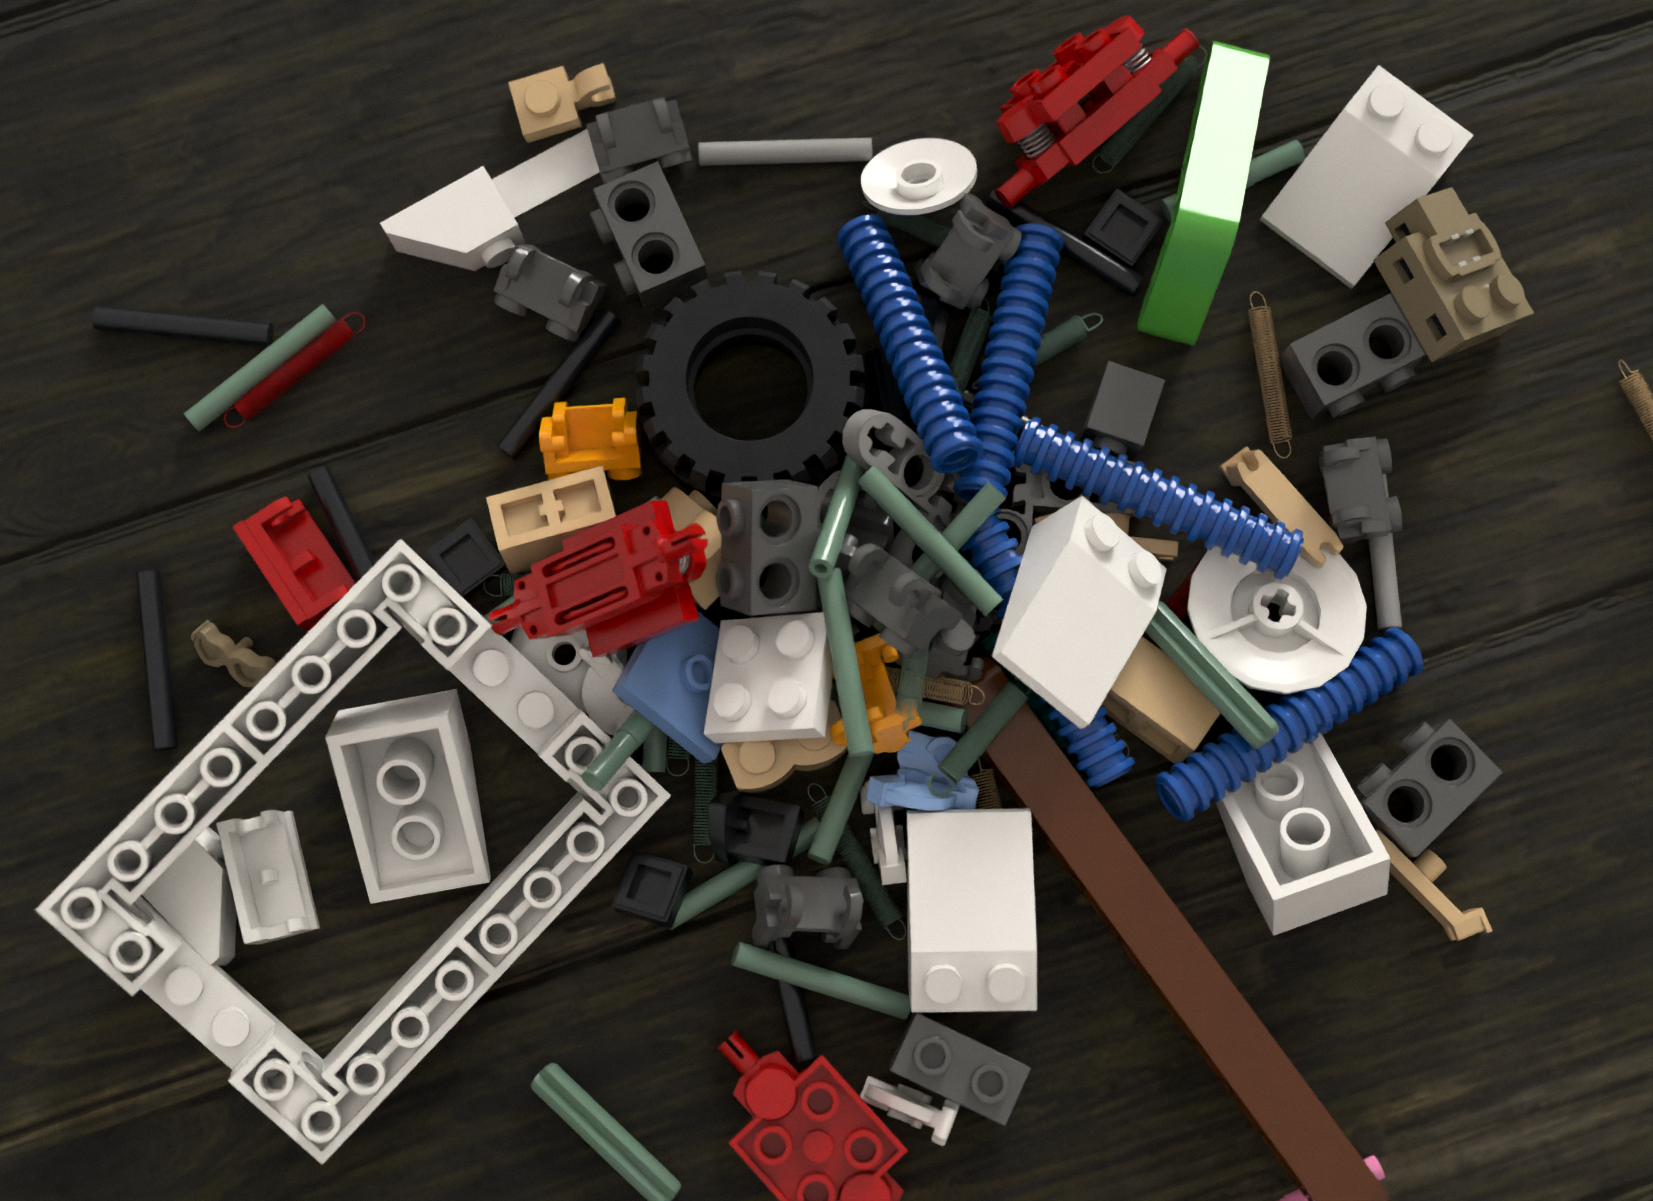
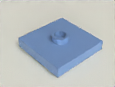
M697 611L699 620L638 644L611 691L705 764L716 759L724 744L714 743L703 735L720 629Z

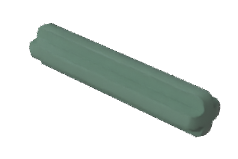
M1159 601L1156 613L1145 630L1147 635L1253 748L1259 749L1266 745L1279 731L1276 721L1164 602Z
M550 1063L537 1074L531 1083L532 1090L647 1201H671L679 1193L681 1188L680 1181L562 1068L555 1063Z

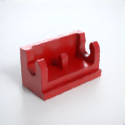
M287 496L282 497L247 520H242L233 526L240 540L297 626L307 632L356 584L303 502L299 499L291 503Z

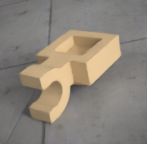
M604 63L583 70L571 81H569L564 67L561 66L508 82L521 130L527 143L582 127L578 114L579 110L617 101Z

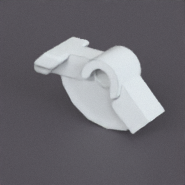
M585 642L578 652L579 656L590 665L585 674L581 689L583 706L590 719L607 734L615 736L616 731L635 710L611 691L625 666L618 660L616 653L610 656L593 658L589 642Z
M866 781L864 786L860 788L861 808L863 814L875 813L877 828H870L873 860L874 864L879 863L882 885L907 882L904 861L907 860V852L904 845L902 824L895 825L894 811L903 810L905 807H879L867 801L866 795L869 781Z
M871 1076L867 1077L860 1096L866 1103L888 1111V1116L909 1123L915 1128L921 1129L922 1124L934 1128L931 1141L940 1146L946 1144L959 1109V1104L948 1098L942 1109L930 1104L932 1096L903 1084H898V1087Z

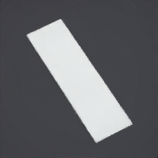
M586 129L492 179L514 218L600 172L588 130Z

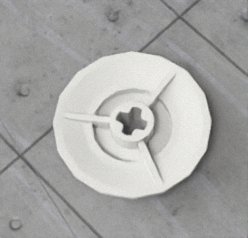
M1217 546L1207 550L1191 576L1187 612L1194 635L1238 682L1251 689L1286 695L1311 688H1319L1348 667L1364 640L1367 605L1356 573L1340 554L1335 556L1327 548L1320 547V551L1327 560L1322 568H1316L1299 553L1287 577L1284 576L1282 580H1278L1273 576L1274 571L1268 568L1262 573L1256 570V563L1249 561L1247 565H1243L1238 561L1239 556L1233 553L1228 558L1222 556V549ZM1270 603L1280 606L1279 615L1281 619L1279 622H1273L1268 619L1269 609L1267 607Z

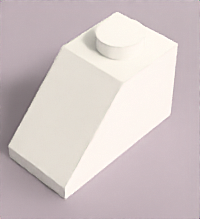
M484 166L380 223L397 252L473 271L485 265L488 268H493L509 261L515 245L525 244L516 220Z
M207 827L142 895L207 961L206 963L209 966H226L235 957L237 911L220 837L211 828Z

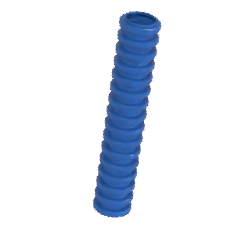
M873 214L854 218L840 229L837 235V242L843 251L845 262L849 265L850 274L855 279L856 288L861 293L862 302L867 307L869 319L873 322L876 335L879 336L880 345L885 350V356L888 364L891 365L893 376L898 380L897 384L900 393L904 395L906 407L911 410V419L917 425L916 429L919 438L924 441V450L930 456L929 460L932 469L944 474L965 470L981 457L983 445L981 440L976 437V429L974 424L970 422L968 410L963 407L961 394L956 391L957 387L954 378L950 376L948 364L944 362L943 353L937 346L936 337L931 332L930 323L925 318L924 309L918 303L917 293L912 288L911 279L906 274L904 263L900 260L899 252L894 246L887 224L883 218Z
M1028 223L1017 226L1016 229L1020 230L1022 234L1021 241L1014 255L1005 263V276L1002 277L1000 284L1002 292L997 297L996 305L998 309L993 314L992 321L994 325L990 328L988 336L990 342L987 343L985 349L987 358L982 362L981 372L983 375L979 377L977 383L979 392L975 394L973 405L976 409L972 410L970 414V422L974 424L977 433L976 437L981 440L983 453L973 465L957 472L960 477L955 480L953 486L955 493L968 502L973 499L987 482H990L1007 497V490L1004 486L1008 485L1011 479V473L1008 469L1013 467L1015 456L1012 452L1019 441L1016 435L1021 432L1023 426L1020 418L1026 412L1027 406L1024 401L1028 399L1031 389L1028 384L1032 382L1034 377L1032 367L1036 365L1038 359L1036 350L1041 345L1042 338L1040 334L1043 333L1046 322L1044 317L1047 316L1049 310L1047 301L1052 296L1053 289L1051 285L1055 281L1057 274L1055 268L1058 267L1060 261L1058 252L1062 250L1064 243L1062 235L1046 225Z
M1036 416L1031 421H1027L1013 453L1015 456L1013 466L1020 468L1024 463L1031 466L1030 473L1038 475L1040 471L1049 474L1047 480L1054 483L1059 478L1066 481L1065 488L1072 490L1074 485L1083 489L1082 495L1089 498L1091 493L1100 496L1099 502L1107 505L1110 500L1118 504L1117 510L1122 513L1128 508L1135 511L1134 518L1142 520L1144 515L1152 518L1151 525L1157 528L1161 523L1170 526L1169 533L1176 535L1179 531L1187 534L1186 540L1192 543L1196 538L1205 541L1204 548L1208 550L1217 546L1222 549V556L1228 558L1233 553L1239 556L1238 561L1243 565H1247L1251 561L1257 564L1256 570L1264 573L1267 568L1274 571L1273 576L1278 580H1282L1284 576L1287 577L1292 570L1304 542L1302 530L1295 528L1291 533L1285 530V523L1279 520L1275 525L1267 522L1268 516L1260 513L1256 518L1249 515L1250 508L1244 505L1240 510L1232 507L1233 502L1230 499L1225 498L1221 503L1214 500L1215 493L1209 490L1205 495L1196 492L1197 485L1190 483L1186 488L1179 485L1180 478L1174 475L1170 480L1161 477L1163 471L1155 468L1151 473L1144 470L1145 463L1137 461L1135 465L1126 462L1127 455L1120 453L1118 458L1109 455L1110 448L1103 446L1101 450L1093 448V441L1086 438L1081 443L1074 440L1076 434L1068 431L1065 436L1057 432L1058 426L1055 424H1050L1049 428L1040 425L1041 418Z
M999 506L960 548L962 553L969 552L972 559L968 563L974 569H978L982 578L1003 599L997 605L998 610L994 613L997 620L1004 619L1023 555L1018 556L1015 548L1019 545L1016 538L1009 539L1006 534L1010 528L1007 521L1000 522L997 517L1001 512ZM1039 696V700L1042 704L1047 702L1041 696ZM1049 704L1052 711L1047 715L1051 721L1057 719L1061 728L1057 729L1056 732L1059 737L1066 736L1070 744L1065 749L1068 754L1075 753L1079 761L1074 766L1077 771L1084 770L1088 778L1084 782L1088 788L1093 787V789H1096L1132 770L1131 766L1135 762L1132 757L1125 758L1122 749L1126 745L1123 740L1116 741L1113 732L1117 728L1114 723L1107 724L1104 715L1108 711L1105 706H1101L1088 726L1080 729Z
M1389 628L1384 632L1383 638L1375 637L1368 643V647H1359L1348 667L1331 680L1325 682L1321 687L1296 692L1293 695L1286 694L1280 697L1278 705H1267L1264 710L1276 721L1279 731L1263 747L1259 749L1253 748L1233 728V735L1223 733L1218 737L1217 744L1212 742L1205 744L1202 748V754L1193 752L1186 758L1187 764L1183 762L1175 763L1171 767V774L1167 772L1158 774L1155 778L1156 790L1162 803L1175 818L1182 822L1192 820L1194 810L1204 812L1210 807V800L1217 803L1226 796L1225 790L1234 793L1241 787V780L1247 783L1253 781L1257 776L1256 771L1265 773L1272 767V761L1281 763L1287 758V751L1289 753L1300 751L1303 747L1302 742L1311 744L1318 738V733L1326 734L1331 731L1333 723L1342 724L1348 719V713L1356 715L1363 709V704L1372 705L1377 701L1378 695L1386 696L1393 690V685L1401 686L1406 683L1408 676L1415 677L1423 671V658L1417 644L1402 630Z

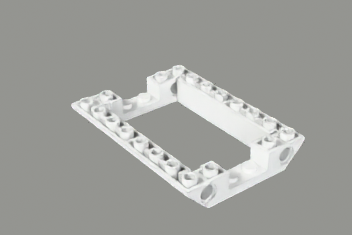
M401 539L36 909L43 918L131 996L139 989L143 990L232 1070L228 1082L322 1165L671 796L631 757L625 761L601 791L589 788L584 783L582 774L610 742L611 738L502 635L496 634L491 629L492 625ZM403 626L424 649L448 671L454 674L522 738L544 762L578 792L337 1046L322 1059L218 965L209 966L206 963L207 961L141 895Z

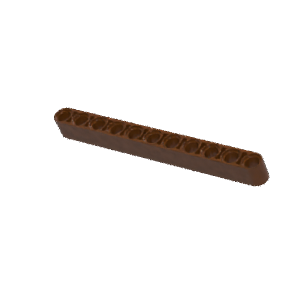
M988 654L980 657L984 662L981 678L970 682L971 685L978 687L972 686L970 702L981 703L983 701L982 692L985 696L984 702L980 705L969 703L971 686H969V698L965 705H962L966 702L968 696L967 687L964 700L965 686L964 695L961 700L963 703L961 705L943 701L947 706L967 709L968 720L964 732H967L969 727L973 725V722L991 704L990 702L1002 690V687L1006 683H1011ZM1024 702L1022 707L1018 709L1019 711H1016L1017 714L1011 718V721L1005 725V728L999 732V735L983 751L982 757L990 768L993 769V772L1020 808H1030L1031 822L1034 828L1300 1192L1308 1201H1391L1386 1190L1038 718L1026 702Z

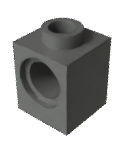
M1108 361L1100 377L1080 441L1084 442L1087 438L1093 441L1092 447L1101 450L1103 446L1110 448L1109 455L1118 458L1119 454L1122 453L1135 459L1144 446L1165 379Z

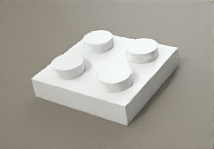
M823 612L721 621L703 735L714 743L825 737L834 669Z

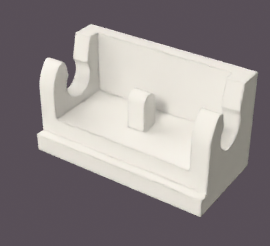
M268 810L260 812L261 816L245 820L230 819L216 823L244 944H265L320 928L293 811Z

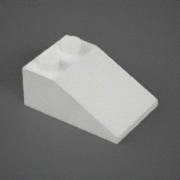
M1378 65L1264 212L1260 221L1352 289L1374 262L1373 260L1378 257L1393 238L1385 222L1415 199L1426 196L1472 138L1473 134Z
M1083 496L1079 497L1032 526L992 657L1077 727L1082 729L1088 726L1156 613L1167 569L1158 562L1153 554L1144 550L1122 531L1109 516L1100 512Z
M457 689L338 710L325 738L370 904L490 882L491 876L471 745Z
M1318 733V738L1311 744L1302 742L1303 747L1300 751L1296 753H1289L1287 751V758L1281 763L1272 761V767L1267 772L1260 773L1256 771L1257 776L1253 781L1247 783L1241 780L1239 790L1234 793L1225 790L1226 796L1218 803L1216 802L1248 887L1273 936L1387 895L1391 858L1324 737L1320 733Z
M1030 808L948 809L942 811L907 810L908 991L911 1013L1037 1011V938Z

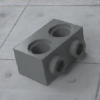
M658 161L593 189L599 209L590 212V216L603 245L612 241L615 243L622 260L614 263L613 267L626 296L637 292L645 310L691 290V286L705 279L708 280L706 265ZM631 204H641L649 209L647 215L636 222H628L619 217L622 210ZM653 255H665L673 260L670 268L663 273L652 274L642 268L644 262Z
M1390 293L1290 343L1278 359L1312 420L1328 411L1333 419L1351 412L1365 403L1362 394L1381 385L1385 393L1404 385L1417 376L1413 368L1427 354L1393 294ZM1369 338L1384 340L1391 348L1392 359L1377 357L1370 349ZM1325 363L1335 367L1340 373L1341 385L1334 386L1325 383L1318 375L1317 364Z
M787 479L722 483V501L718 505L716 514L717 526L721 533V563L716 571V585L721 596V606L750 616L816 610V576L809 571V563L817 542L818 486ZM767 505L768 516L761 527L760 515L763 508ZM765 568H767L766 581L760 588V575Z
M1451 719L1437 723L1432 727L1426 721L1418 725L1399 744V747L1405 753L1390 768L1383 762L1380 763L1356 786L1362 793L1358 801L1373 828L1380 830L1407 858L1417 857L1503 773ZM1436 749L1445 751L1452 759L1453 773L1448 780L1439 778L1432 770L1431 756ZM1393 790L1403 792L1411 802V814L1405 822L1396 820L1388 809V799Z
M918 1012L912 1013L888 1065L890 1071L1004 1126L1031 1069L1026 1064Z

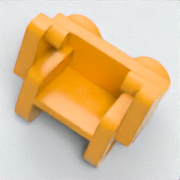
M626 397L614 398L613 404L568 407L567 401L555 402L552 417H542L539 443L540 450L543 452L545 474H548V480L603 466L604 471L607 470V476L613 480H630L642 474V450L637 411L628 412Z
M880 633L854 643L872 742L876 754L882 752L894 753L901 750L911 741L909 730L922 723L919 716L909 720L907 728L903 730V721L908 719V717L904 716L909 715L899 711L897 713L895 710L897 698L891 684L890 674L884 663L896 661L899 655L895 648L879 637ZM842 719L833 724L829 730L833 743L844 746L847 745Z

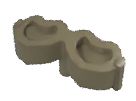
M206 620L191 634V640L194 641V647L202 661L213 667L227 666L230 675L243 687L254 688L277 665L274 659L268 656H259L250 649L253 646V641L249 637H244L235 645L229 636L220 633L216 625L209 622V620Z

